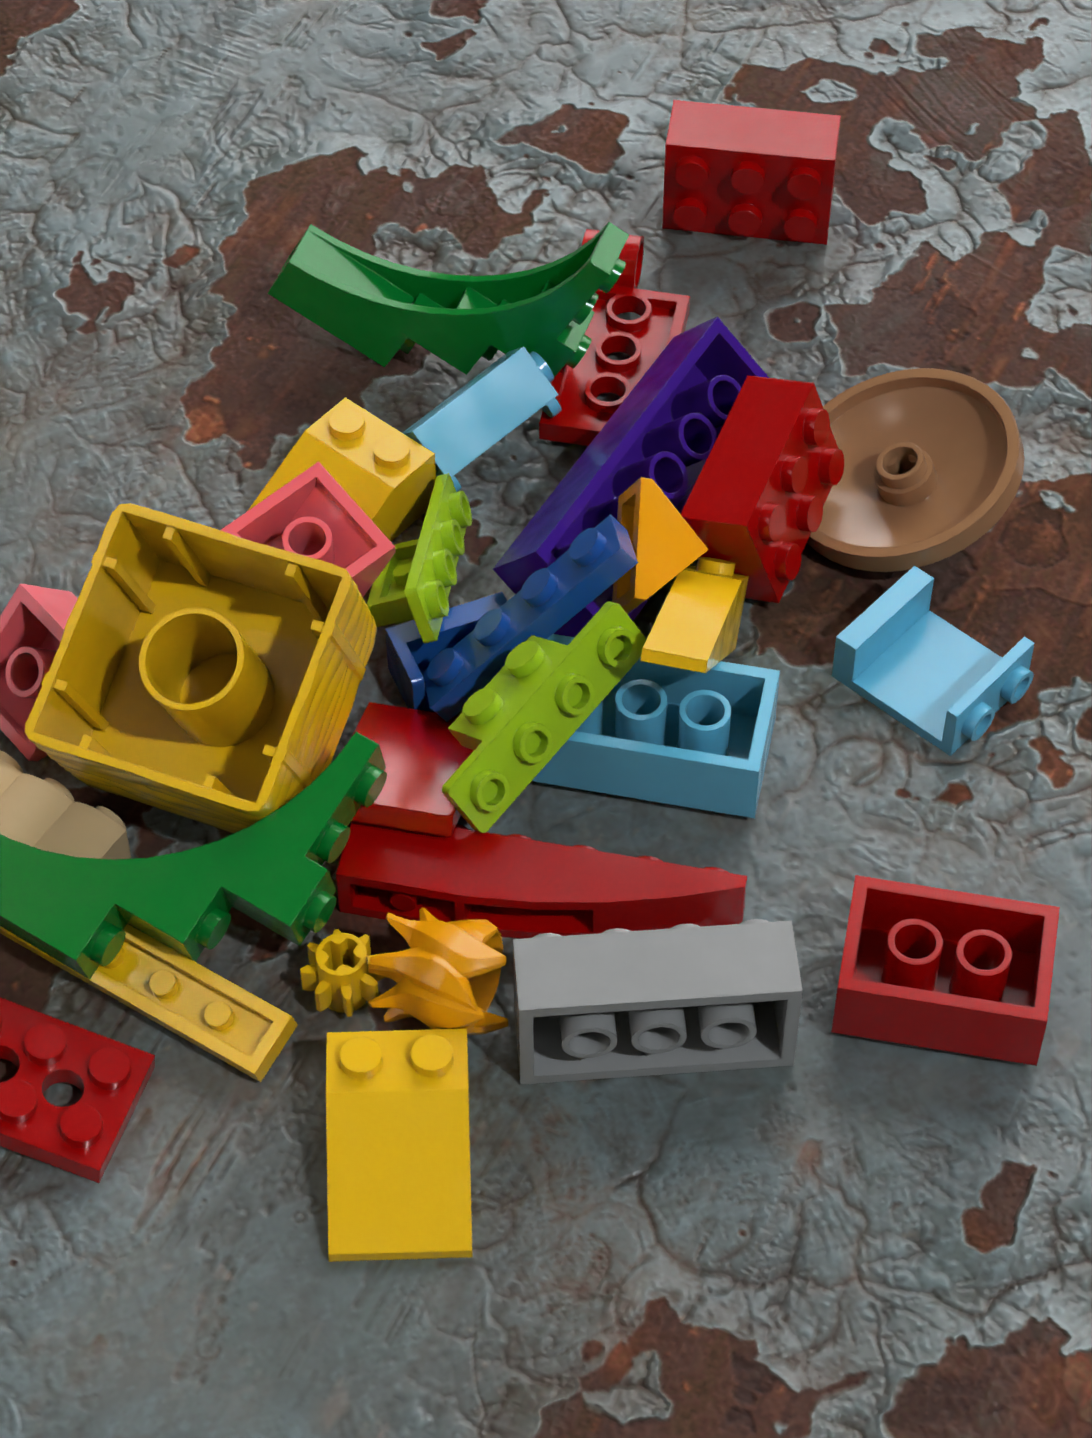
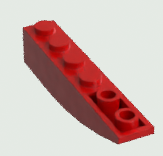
M352 821L350 836L343 849L336 872L340 912L386 920V915L389 912L408 920L420 921L419 910L424 907L439 921L451 922L466 919H486L497 927L502 937L520 939L532 938L543 933H555L561 936L598 934L615 928L643 931L670 929L680 924H695L700 927L740 924L743 922L747 887L746 875L729 873L717 867L698 868L663 862L652 856L632 857L598 851L586 845L566 846L536 841L520 834L481 833L459 824L456 825L452 837H445Z

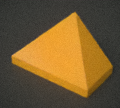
M641 477L618 496L617 521L627 529L638 563L613 583L612 602L619 603L628 614L709 550L653 479Z

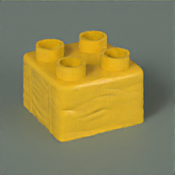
M131 503L119 504L111 513L97 551L93 555L91 569L67 620L50 670L43 678L42 688L25 723V734L38 749L46 752L61 767L90 787L236 833L284 806L309 786L331 764L353 707L359 684L365 674V667L374 648L377 632L375 619L362 594L359 592L357 584L349 572L342 567L243 539L212 527Z

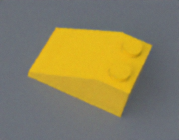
M345 397L304 431L248 509L250 510L308 468L320 462L392 542L427 511L436 480L435 453Z
M467 1028L327 1032L326 1141L329 1262L473 1257Z

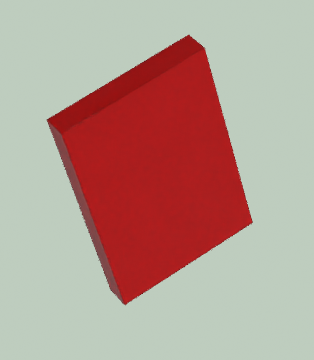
M369 702L354 733L358 732L379 744L386 765L384 771L387 773V778L381 793L374 803L367 808L361 805L351 821L452 837L461 814L442 793V786L474 751L462 746L448 730V727L458 716L455 715L446 722L435 712Z

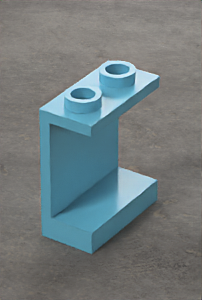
M913 566L836 636L832 677L951 756L968 739L972 741L978 740L991 725L995 713L1007 701L1014 704L1026 693L1034 676L1033 672L1029 669L1035 643L1024 636L1006 655L1000 657L929 610L934 578L918 567Z

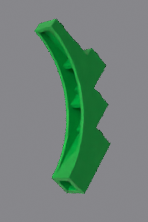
M608 222L583 246L552 263L530 270L503 275L469 276L425 271L393 263L350 246L310 224L287 258L267 294L383 367H386L399 349L408 354L415 343L467 375L481 357L490 361L498 350L506 354L511 350L524 346L529 354L532 351L539 354L548 364L555 377L565 364L574 369L588 350L592 339L585 335V332L595 313L592 309L599 297L595 292L600 289L608 293L623 272L626 262L618 257L629 234Z
M355 732L335 760L309 786L284 806L253 825L225 838L182 852L149 858L115 860L82 858L44 851L0 834V926L88 979H91L99 965L107 966L117 956L125 940L126 933L124 928L127 924L196 962L204 948L213 949L225 935L231 921V914L228 912L232 907L300 946L310 930L317 933L325 926L336 905L337 898L333 896L336 892L335 885L328 869L323 867L322 864L324 861L332 863L338 858L350 836L351 829L348 825L360 806L362 805L366 808L371 806L384 787L387 773L384 771L386 765L380 746L369 738Z

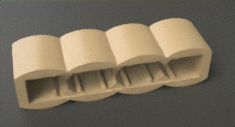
M0 750V834L44 851L74 857L112 860L131 858L126 826L118 815L103 806L94 808L81 802H75L72 794L63 784L52 778H45L43 780L34 775L23 773L18 762L9 754Z

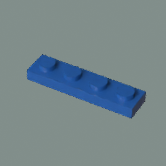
M610 514L595 528L584 530L574 539L568 551L549 567L539 569L530 575L517 594L500 608H494L485 613L477 622L474 630L453 648H446L440 651L432 659L428 669L423 672L429 707L448 722L463 709L465 702L471 695L483 689L505 665L506 657L512 649L525 642L531 635L544 639L549 638L633 568L638 561L627 529Z

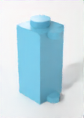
M524 346L511 350L410 426L403 434L435 453L436 477L449 473L457 492L461 489V485L454 475L541 408L550 418H553L562 411L561 405L555 398L559 394L550 383L554 380V375L548 364L536 352L532 351L529 354Z

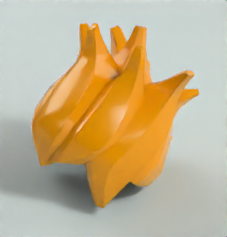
M424 907L419 910L420 921L408 920L392 913H387L385 919L403 936L410 949L378 954L370 958L369 973L390 978L397 983L385 993L368 1001V1005L372 1008H390L383 1016L384 1022L388 1023L402 1018L413 1017L420 1020L430 1029L467 1028V1035L486 1034L509 1026L507 1018L488 1012L497 992L501 967L505 966L507 962L506 956L503 955L502 936L495 925L486 919H466L451 922L439 921Z

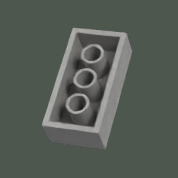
M751 919L740 924L702 927L695 924H680L670 929L643 931L615 928L598 934L561 936L555 933H543L532 938L513 939L514 1017L520 1085L794 1066L803 989L792 920L769 922L763 919Z

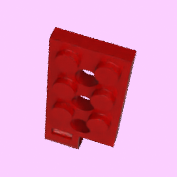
M586 229L582 246L600 230ZM629 234L618 257L626 262L623 272L608 293L600 289L595 292L599 297L592 309L595 313L585 332V335L592 339L591 344L574 369L565 364L554 377V380L550 382L559 394L555 398L561 405L562 411L553 418H550L542 411L539 422V439L589 446L672 338L685 332L690 310V296L638 289L644 255L643 236ZM632 312L641 317L634 320H625L617 317V315ZM613 352H623L631 356L625 360H612L608 358ZM601 393H614L621 397L612 402L597 399Z
M0 997V1059L9 1060L18 1068V1072L14 1077L0 1082V1146L100 1183L155 1068V1055ZM64 1082L75 1085L83 1095L75 1104L60 1107L49 1103L43 1094L50 1086Z

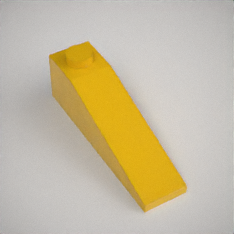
M699 557L697 567L689 565L676 576L644 643L640 661L707 673L736 649L749 576L734 574L735 563Z

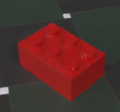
M673 100L665 144L662 228L827 245L841 116Z
M747 375L681 512L682 517L709 549L700 557L735 563L734 574L749 576L745 594L747 599L774 603L780 602L789 580H794L800 570L801 554L811 532H816L821 524L823 506L832 486L837 485L843 475L844 454L837 446L830 427L829 414L822 406L815 384Z
M855 875L831 1032L1037 1066L1048 1021L1060 907Z

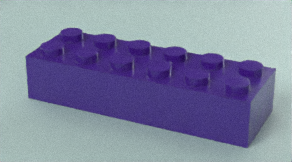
M718 316L672 338L495 565L493 570L515 594L522 589L523 584L530 575L539 569L549 567L568 551L574 539L581 532L588 528H595L610 514L617 520L618 496L641 477L653 479L681 514L747 375L769 378ZM613 584L553 634L576 637L606 602H612ZM650 597L628 613L632 621H634Z

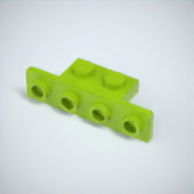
M449 473L436 477L419 539L394 544L396 553L373 583L367 602L368 608L375 619L376 627L393 623L398 625L415 620L424 644L438 640L443 617L449 614V593L451 586L457 583L456 566L459 556L463 555L465 551L464 535L466 527L472 524V513L468 498L464 491L456 492Z
M606 602L568 645L531 635L525 642L517 645L506 657L505 665L483 689L478 690L468 698L463 706V712L448 727V730L462 746L474 751L442 786V793L474 830L486 833L640 659L646 638L619 603Z

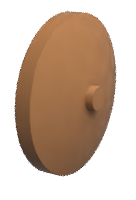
M934 368L907 369L876 376L856 384L831 399L823 408L829 414L830 427L837 446L844 454V471L840 482L832 486L823 506L822 521L818 530L811 532L807 543L819 554L840 565L865 571L892 572L909 570L913 566L919 568L933 564L962 551L976 542L1007 511L1016 496L1024 471V447L1016 420L1009 406L995 390L985 383L959 372Z

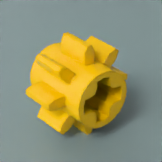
M335 929L332 935L324 938L319 944L310 942L307 945L310 965L300 968L302 990H315L316 1009L319 1012L329 1008L336 1012L345 1013L347 1017H352L355 1010L361 1008L367 1001L379 996L377 981L385 977L369 973L370 958L375 956L371 955L369 935L364 934L358 938L355 935L341 933L339 929Z

